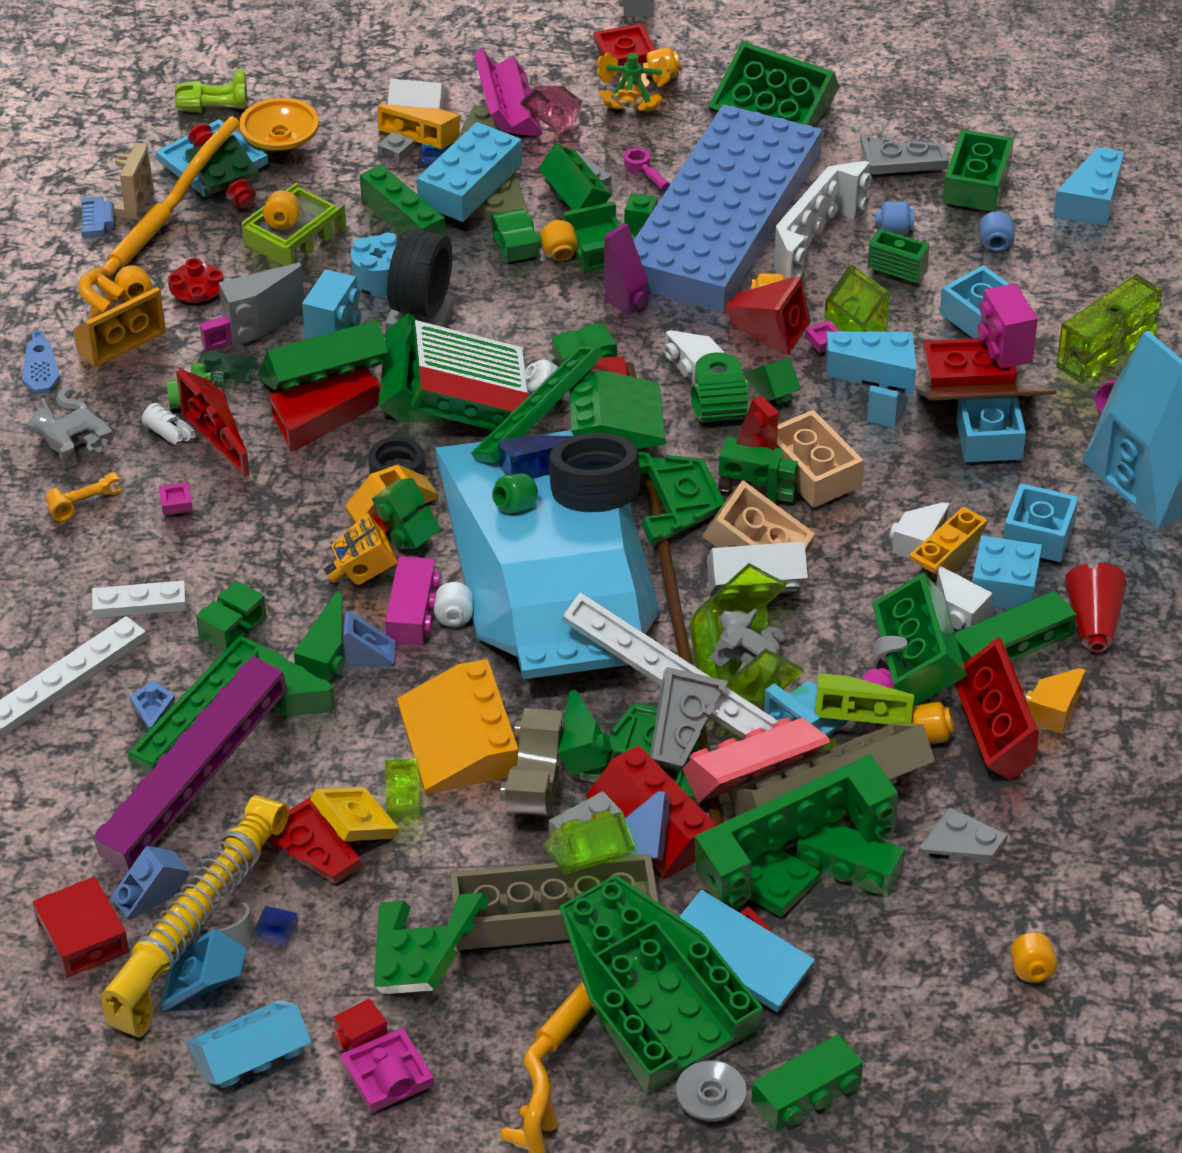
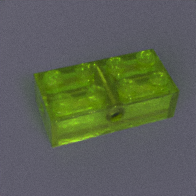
M1135 274L1061 324L1056 368L1083 384L1091 377L1097 376L1100 371L1110 364L1116 363L1120 357L1129 351H1133L1144 332L1149 331L1155 335L1159 327L1158 318L1162 307L1163 289Z

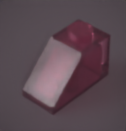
M536 86L520 104L559 134H562L577 120L583 101L563 86Z

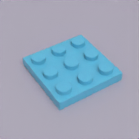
M218 119L208 125L211 126L212 132L215 133L224 122ZM236 131L232 133L257 169L268 164L267 154L247 142ZM188 135L155 151L156 160L179 178L189 165L185 158L186 151L193 149V145L188 141ZM197 176L191 187L205 197L209 195V192Z

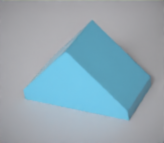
M871 385L867 421L895 428L908 397L897 391Z

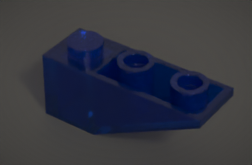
M525 435L499 441L500 469L505 475L524 473L528 474L532 479L549 475V459L552 448L564 439L573 436Z

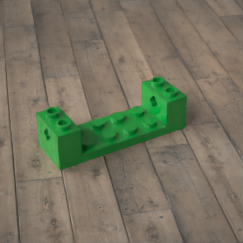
M868 754L696 835V873L711 896L731 908H738L751 898V861L758 855L769 850H777L786 842L798 836H806L823 824L838 821L845 814H848L867 843L876 838H884L896 829L898 792L873 756Z

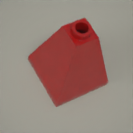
M800 276L737 293L733 300H729L726 305V315L730 317L733 326L785 355L791 353L805 332V329L811 323L802 277Z

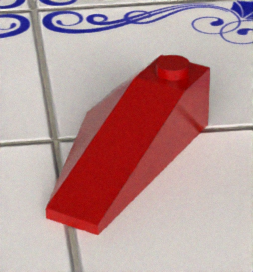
M182 369L176 371L181 415L244 477L250 475L247 451L227 404L224 391L220 387L217 388L207 378Z

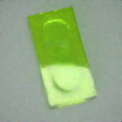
M417 758L385 760L386 811L388 816H420Z

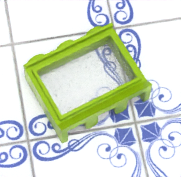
M295 183L285 191L293 193L300 202L301 212L296 224L284 231L271 228L263 217V206L241 223L243 244L284 266L295 264L294 250L300 246L302 252L308 255L311 254L314 248L313 236L318 233L319 238L328 241L332 235L331 225L341 231L347 229L345 205L337 207L298 187V183Z

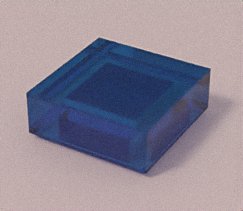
M422 145L417 160L418 168L427 169L448 147L445 146L442 149H438L432 145Z

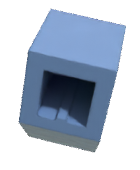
M146 845L112 894L111 899L128 919H133L173 898L191 871L174 851Z

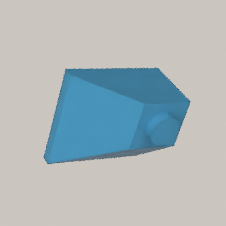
M216 928L192 942L190 946L186 947V951L183 955L179 956V960L167 974L159 1009L165 1012L219 989L230 981L237 980L244 970L243 961L246 948Z

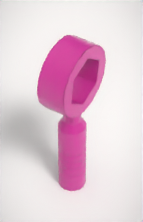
M631 148L624 153V166L626 169L632 172L645 171V175L663 192L667 191L670 183L653 167H649L650 153L646 149Z

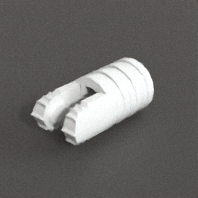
M158 403L149 405L142 415V423L174 445H179L182 440L190 442L196 437L195 430L190 425Z

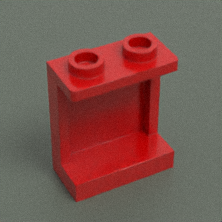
M95 876L32 901L36 921L39 926H43L52 942L66 978L129 953L126 931Z

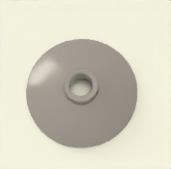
M702 1061L689 1066L681 1073L676 1084V1096L680 1106L688 1114L701 1120L718 1121L731 1117L741 1109L746 1100L747 1087L743 1076L734 1067L720 1061Z

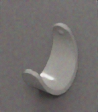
M898 636L878 638L873 645V668L889 670L888 664L881 657L889 652L906 649L908 645L907 640Z
M245 902L242 903L245 915L240 921L229 927L217 929L243 947H246L254 936L252 915L248 904ZM205 928L200 929V934L197 936V938L199 939L200 937H202L203 935L207 934L212 930Z

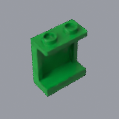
M608 202L564 212L563 221L572 224L575 230L578 248L574 255L583 272L587 273L604 269V236L620 226L616 217L615 203Z

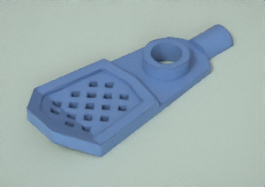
M43 330L32 331V340L27 342L22 381L35 394L50 393L60 380L50 340L44 339Z

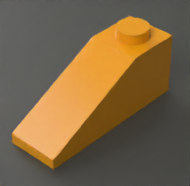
M380 104L378 105V130L389 134L394 131L413 139L415 142L443 149L456 142L460 134V115L438 108Z

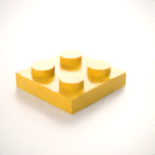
M365 787L315 789L310 798L320 814L326 818L343 841L393 839L399 830L398 826Z

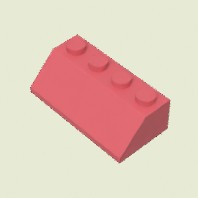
M790 717L774 723L772 725L773 729L764 732L763 728H758L745 735L746 739L736 742L735 738L728 739L717 745V750L709 752L707 748L701 749L689 756L691 760L682 770L697 803H701L727 793L729 788L813 756L827 746L830 740L827 735L803 717L791 721Z

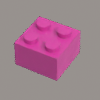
M1014 283L985 289L983 302L979 305L981 321L977 326L979 339L987 345L990 357L996 360L1000 369L1032 363L1038 318L1019 287Z

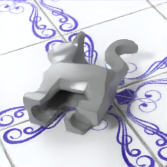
M70 386L62 388L57 393L56 401L60 407L72 410V413L56 420L47 400L41 398V408L34 412L32 419L27 422L30 432L43 436L49 447L59 453L65 469L78 465L74 447L85 443L89 457L94 458L102 455V439H107L109 442L113 441V432L105 421L97 417L83 401L68 399V397L75 393V389Z
M755 608L749 614L739 610L734 612L724 611L721 614L719 620L723 633L710 657V660L720 667L724 666L731 658L741 664L736 676L745 683L757 678L759 674H762L761 679L765 681L768 679L776 666V657L779 656L778 642L782 643L785 641L784 633L775 627L763 629L761 635L750 630L757 615Z

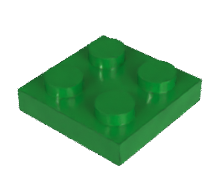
M780 848L766 851L751 861L750 900L782 917L819 882L820 871L801 862Z

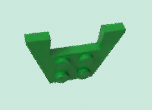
M638 452L640 474H649L667 513L643 518L641 525L650 545H655L718 513L724 504V500L704 459L667 455L666 459L651 457L647 452Z
M633 703L611 730L612 734L609 736L611 751L608 753L606 766L580 773L579 779L595 783L613 758L638 745L650 756L658 707ZM698 739L693 749L691 750L689 756L699 751ZM689 756L683 767L691 760ZM658 764L663 769L679 772L676 780L678 786L697 805L702 804V802L697 803L682 770L683 767L678 769Z
M482 892L458 895L448 925L404 929L411 909L404 900L380 903L374 988L381 994L435 990L458 954L454 950L462 936H469L475 926L472 922L479 909L483 911L486 909L490 899Z

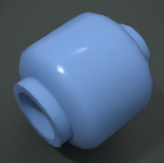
M885 201L882 204L881 210H876L875 226H879L883 231L888 230V232L898 233V235L905 237L908 235L909 230H913L914 209H910L907 202Z
M995 211L986 214L981 219L979 238L982 246L999 252L1008 249L1013 244L1015 226L1010 215L1005 212Z

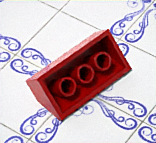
M997 637L964 664L967 676L954 684L986 766L1012 781L1035 763L1039 730L1003 641Z
M640 745L613 758L586 794V799L588 800L603 791L623 812L625 818L658 791L665 792L670 796L663 862L652 861L653 870L662 880L695 863V836L717 826Z

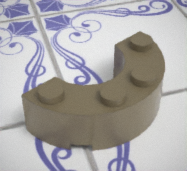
M524 708L521 721L516 720L514 738L519 740L517 766L511 767L507 782H502L500 788V801L506 803L508 813L548 817L551 815L560 767L557 765V751L562 732V711Z

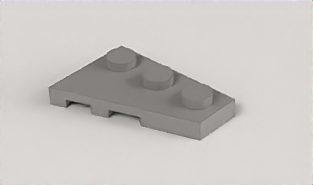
M860 134V144L864 159L870 162L869 174L882 175L885 173L948 169L949 160L944 144L911 140L905 144L894 142V138L884 137L883 141L870 139V135Z
M670 667L664 669L650 757L657 764L678 769L683 767L701 734L700 731L707 718L711 715L715 703L728 681Z

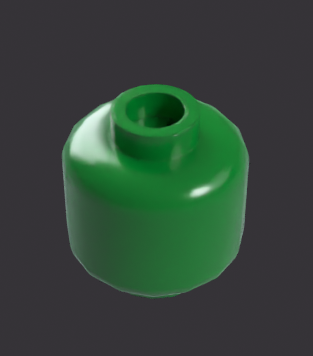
M524 473L500 477L492 491L495 505L503 513L507 514L531 510L536 504L538 489L534 480Z

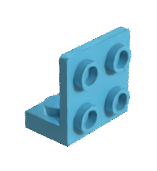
M806 681L791 693L784 691L775 683L765 689L764 712L777 721L790 717L791 721L803 717L827 736L850 721L820 718L817 716L814 708L816 685L811 681Z

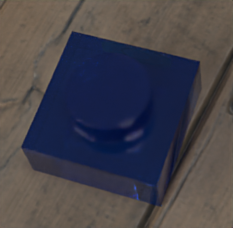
M265 906L254 928V939L286 947L298 922L297 913Z

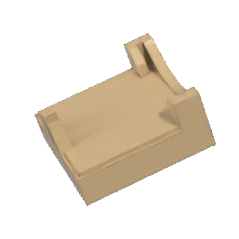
M145 143L134 144L130 154H118V159L115 160L117 166L123 167L120 174L123 202L114 206L115 217L138 220L153 188L148 144Z

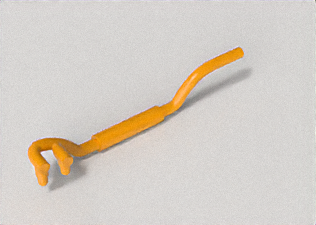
M229 117L209 138L186 167L170 194L162 203L155 204L107 256V262L102 267L90 269L80 278L78 292L91 305L88 320L106 312L108 308L113 307L115 302L121 298L125 290L111 281L110 278L117 270L120 271L126 267L171 218V212L180 203L204 165L240 126L237 118ZM94 284L105 293V298L92 289Z
M583 981L580 982L537 1031L535 1042L524 1055V1068L532 1080L533 1094L529 1105L521 1106L519 1111L520 1116L524 1118L523 1129L505 1127L501 1130L500 1137L502 1140L513 1143L517 1147L528 1149L529 1153H545L546 1146L542 1130L548 1132L558 1126L550 1097V1080L541 1060L548 1052L556 1051L593 1008L588 1000Z

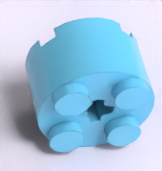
M383 233L381 236H370L354 240L353 248L351 249L352 276H356L357 289L360 292L364 289L370 291L371 296H387L388 271L392 254L398 241L395 234Z

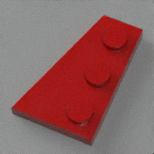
M763 396L752 400L738 436V445L752 448L767 447L774 451L777 448L779 413Z
M311 797L289 809V817L284 830L279 835L272 834L266 842L336 884L363 866L353 849L337 835L335 829L320 814L318 808L310 800Z

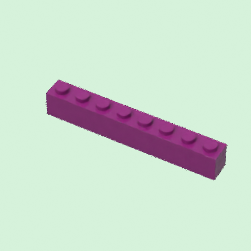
M254 656L245 665L239 667L234 678L227 686L219 690L216 698L206 709L198 714L196 721L191 727L178 737L176 744L167 754L160 757L155 768L147 777L139 781L136 789L126 800L118 805L112 817L98 828L93 840L101 858L128 872L146 845L152 847L288 691L282 670Z

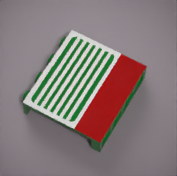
M417 320L414 321L405 340V344L413 345L416 350L419 383L410 402L411 410L495 430L528 397L526 378L524 377L525 368L522 347Z

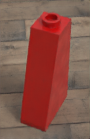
M364 367L348 375H336L319 383H308L290 391L283 390L269 394L271 417L290 452L296 451L377 407L380 383L376 376L372 377L368 368Z

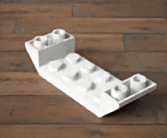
M859 161L828 166L776 225L774 270L776 273L783 274L785 279L800 276L802 277V282H804L806 277L804 261L807 256V248L816 234L822 232L828 220L833 219L836 213L855 219L861 211L867 209L870 201V196H868V186L871 182V174H869L870 162Z

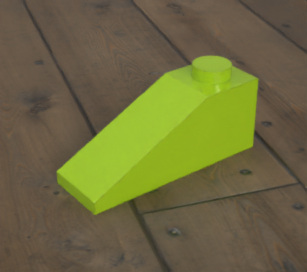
M818 673L814 702L815 713L818 717L889 725L893 723L911 724L914 703L913 694L851 676Z

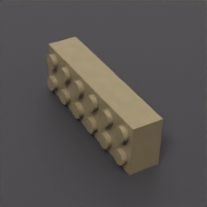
M893 723L729 788L727 791L735 815L739 816L868 754L873 756L892 784L896 783V777L906 773L907 776L921 773L925 771L924 765L935 761L924 725Z
M651 854L450 872L453 909L458 895L482 892L490 899L484 911L479 909L472 920L475 924L469 936L461 937L457 944V950L569 940L559 906L614 875L619 876L658 902Z

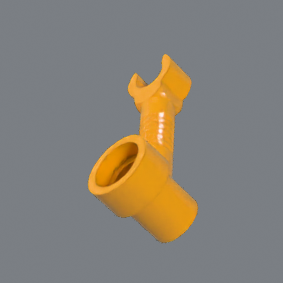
M112 472L100 479L98 483L79 490L77 489L76 491L63 494L58 488L50 489L45 495V499L49 504L48 510L54 520L59 522L67 521L74 515L75 507L73 503L99 494L116 495L122 492L123 489L119 483L111 485L121 479L117 473Z

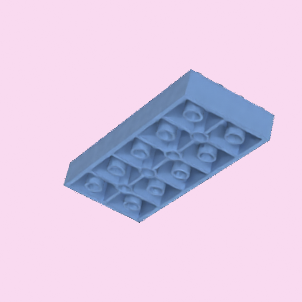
M723 104L634 239L638 255L648 279V293L724 313L727 302L734 298L776 229V225L781 221L821 155L822 129Z

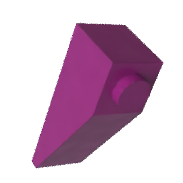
M623 223L604 236L605 301L627 315H631L648 303V279L629 227Z

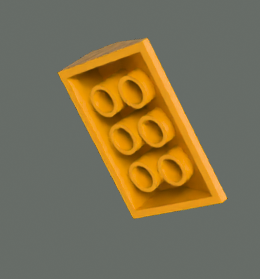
M488 659L457 664L397 698L398 708L425 794L507 778L511 767L517 766L519 749Z

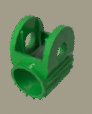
M721 352L709 353L699 358L695 364V383H692L690 387L691 402L696 418L700 420V423L745 419L748 413V379L743 377L739 360L730 354ZM715 366H721L726 370L722 373H715L710 369Z

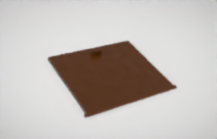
M1035 382L916 387V392L928 398V400L1057 394L1056 390L1049 389Z

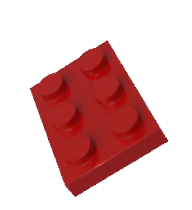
M979 338L923 341V353L930 387L1016 383L1017 373L1015 366L1000 369L996 360L990 357L985 342Z

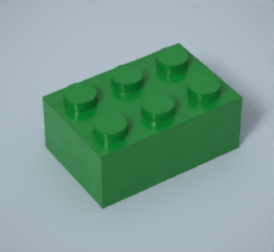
M961 129L945 176L943 203L995 212L1011 166L1014 138Z

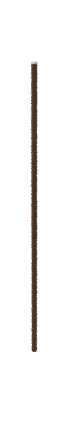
M627 362V376L636 377L634 364ZM650 447L639 449V452H647L652 457ZM643 474L651 516L663 514L661 501L649 474ZM667 538L657 543L677 652L679 657L693 665ZM704 725L698 737V749L707 748L710 752ZM719 796L706 800L709 817L716 825L724 823Z

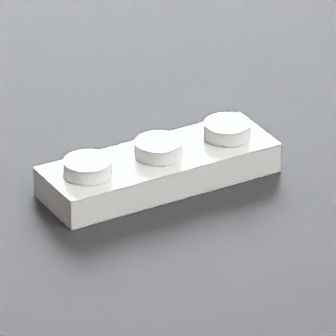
M184 580L92 588L94 618L186 611Z

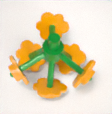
M609 52L598 58L597 75L601 77L604 83H609L611 78L616 76L617 71L623 72V76L620 78L614 93L610 90L599 91V95L603 98V103L611 109L635 108V110H643L644 112L653 111L658 107L657 102L662 100V96L655 94L649 97L646 88L650 85V82L646 78L647 74H653V80L657 83L658 87H663L664 84L669 82L671 67L667 63L666 57H660L659 61L655 63L654 69L642 68L641 64L638 63V55L636 53L628 54L627 63L624 66H618L617 58L612 57V54Z

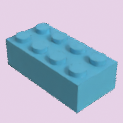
M476 122L417 177V195L437 212L464 222L522 165V139Z

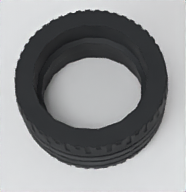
M408 229L402 233L393 251L388 271L387 300L391 309L404 314L409 313L413 316L432 318L437 314L445 299L452 271L453 252L452 244L448 237L414 229Z
M586 433L569 437L552 448L549 459L550 487L554 500L567 509L591 513L615 510L632 502L637 497L640 488V463L638 451L634 443L619 435Z

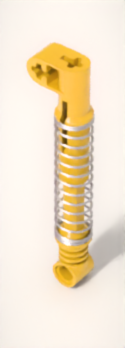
M254 795L249 800L245 808L244 818L236 828L229 829L220 838V842H217L215 845V850H211L208 853V858L201 862V867H197L194 870V875L188 878V884H183L181 892L174 895V901H170L167 904V910L160 912V919H155L152 922L153 927L148 928L145 931V936L140 937L135 943V946L132 948L133 955L101 993L105 1022L108 1027L136 1037H142L148 1031L153 1019V1005L149 988L159 976L166 975L179 960V956L183 955L186 951V947L191 945L193 938L200 934V929L207 925V921L214 916V912L221 907V903L226 901L228 895L234 891L235 886L241 882L242 877L248 873V869L252 868L261 855V847L272 834L279 835L284 830L289 817L288 805L259 795ZM219 845H221L222 851L218 850ZM214 852H216L218 856L217 859L211 858V855ZM206 861H209L211 864L209 868L204 867ZM200 869H202L204 872L203 876L197 875V872ZM238 870L239 876H233ZM192 878H196V885L190 884ZM232 879V884H227L228 881ZM225 887L226 892L220 893V891ZM218 895L219 901L214 902L213 900Z

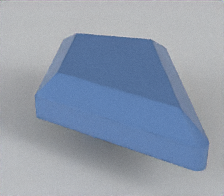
M154 680L130 696V702L148 730L160 720L175 701V695Z

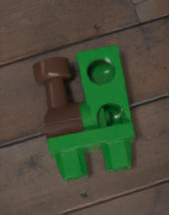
M726 436L719 455L718 476L720 478L718 490L730 492L732 487L736 488L743 480L775 504H777L778 500L793 502L797 491V483L782 479L795 481L798 461L784 459V449L775 448L773 451L767 447L752 448L738 445L737 438Z

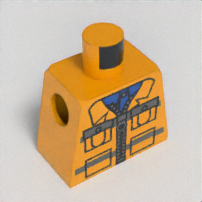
M367 513L333 542L332 549L337 559L325 567L324 571L333 583L348 575L356 585H360L398 563V560L384 530Z

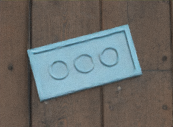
M702 889L679 916L703 932L753 996L776 1012L780 1010L814 966V958Z

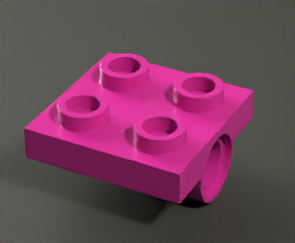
M404 1028L340 1054L341 1064L370 1113L434 1086L433 1075Z

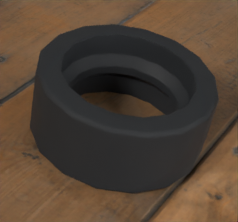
M402 436L388 437L375 443L369 451V474L388 468L381 465L386 460L404 458L412 462L405 468L424 476V451L420 444L413 439Z

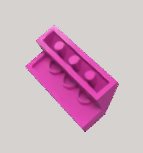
M483 48L475 52L474 56L490 116L500 129L506 133L538 137L542 135L543 132L526 72L515 57L511 56L495 66Z

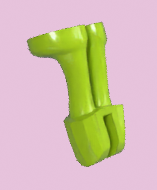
M244 68L235 70L232 82L225 85L201 84L200 81H191L175 86V107L180 111L203 113V108L207 106L229 107L238 110L248 109Z

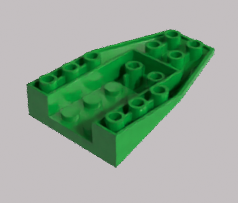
M614 875L559 906L588 1000L646 1096L678 1078L689 1066L707 1061L760 1029L763 1007L704 933L619 876Z

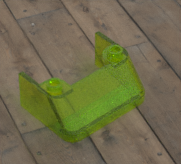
M748 563L695 611L690 621V632L696 667L712 678L728 681L726 685L728 689L751 704L765 703V689L775 683L784 690L804 671L801 666L766 648L738 673L737 671L741 664L732 658L722 667L710 660L715 650L714 647L723 633L719 618L724 611L734 612L739 610L749 614L755 608L757 615L750 630L759 633L768 623L766 605L787 587L786 582Z

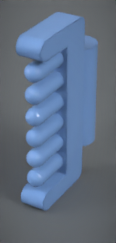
M103 196L81 199L82 237L104 236L105 229L110 230L114 227L113 202L104 201Z

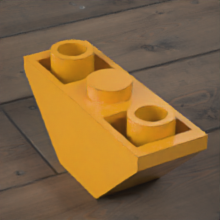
M397 464L370 474L345 505V510L354 523L367 513L378 515L376 506L371 498L399 479L413 478L425 499V502L421 505L439 499V494L426 476Z
M963 506L909 554V560L935 574L938 573V569L941 566L956 573L969 560L987 526L988 520Z

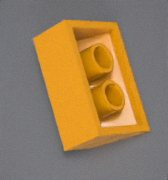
M156 287L75 327L73 331L76 350L95 368L165 334L166 328L161 290Z

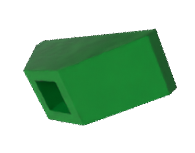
M263 645L258 648L260 660L282 670L284 673L288 691L273 707L275 710L285 716L332 712L335 709L334 687L328 681L314 676L304 667L290 662L276 651L273 652Z

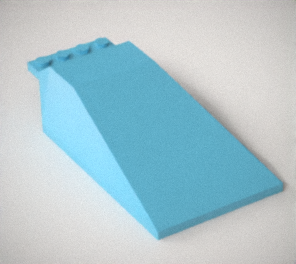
M572 430L522 436L496 463L475 461L471 453L481 442L435 448L464 585L473 594L474 610L472 621L477 642H487L517 656L523 679L628 665L561 621L563 615L580 592L644 634H646L654 620L659 618V606L630 502L615 510L591 513L567 509L558 504L552 496L549 475L550 453L555 445L564 439L573 437ZM528 474L534 480L538 489L535 506L531 510L515 514L503 513L495 505L492 498V491L496 481L504 475Z

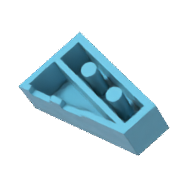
M1097 147L1056 191L1053 217L1107 226L1121 178L1124 152L1111 148Z
M827 332L825 355L827 377L862 384L863 380L879 383L881 388L888 389L889 386L906 389L905 394L914 395L916 362L913 332Z

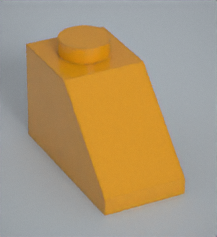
M1078 668L1040 679L1035 690L1028 691L1026 700L1037 726L1063 734L1082 694L1085 669Z

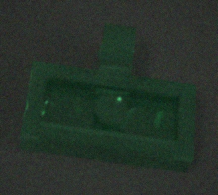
M203 350L196 364L204 363L206 365V373L212 372L211 380L214 381V385L225 391L228 381L251 384L258 368V357Z

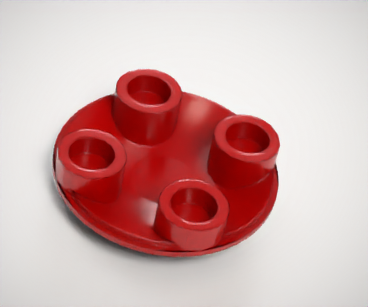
M190 258L186 261L185 265L177 268L168 276V287L170 292L182 301H207L220 292L219 282L224 281L223 272L212 265L202 263L199 258Z

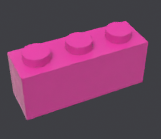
M399 556L385 619L386 635L395 640L396 644L423 646L426 633L431 634L432 615H430V611H434L436 595L434 590H438L441 584V572L436 571L435 559Z

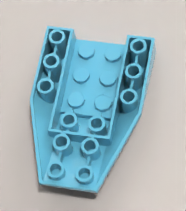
M1146 331L1141 336L1111 390L1082 462L1159 529L1182 517V358L1152 333Z

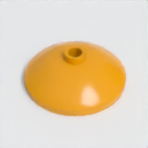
M272 98L255 103L244 111L239 121L240 133L243 138L255 147L268 151H287L298 148L311 140L319 128L317 112L307 103L291 98Z

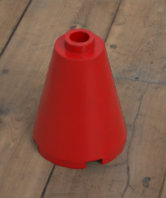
M1088 563L1081 564L1072 568L1065 577V589L1071 608L1076 613L1075 622L1082 644L1093 652L1105 651L1114 641L1127 586L1124 571L1115 565L1098 563V567L1088 568Z

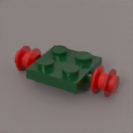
M199 124L191 129L188 141L193 145V149L186 151L185 158L188 163L191 162L201 147L214 134L210 125ZM231 135L211 156L197 176L209 194L227 189L226 197L231 200L232 206L236 209H244L251 206L256 197V192L250 188L248 181L258 178V169L236 137Z

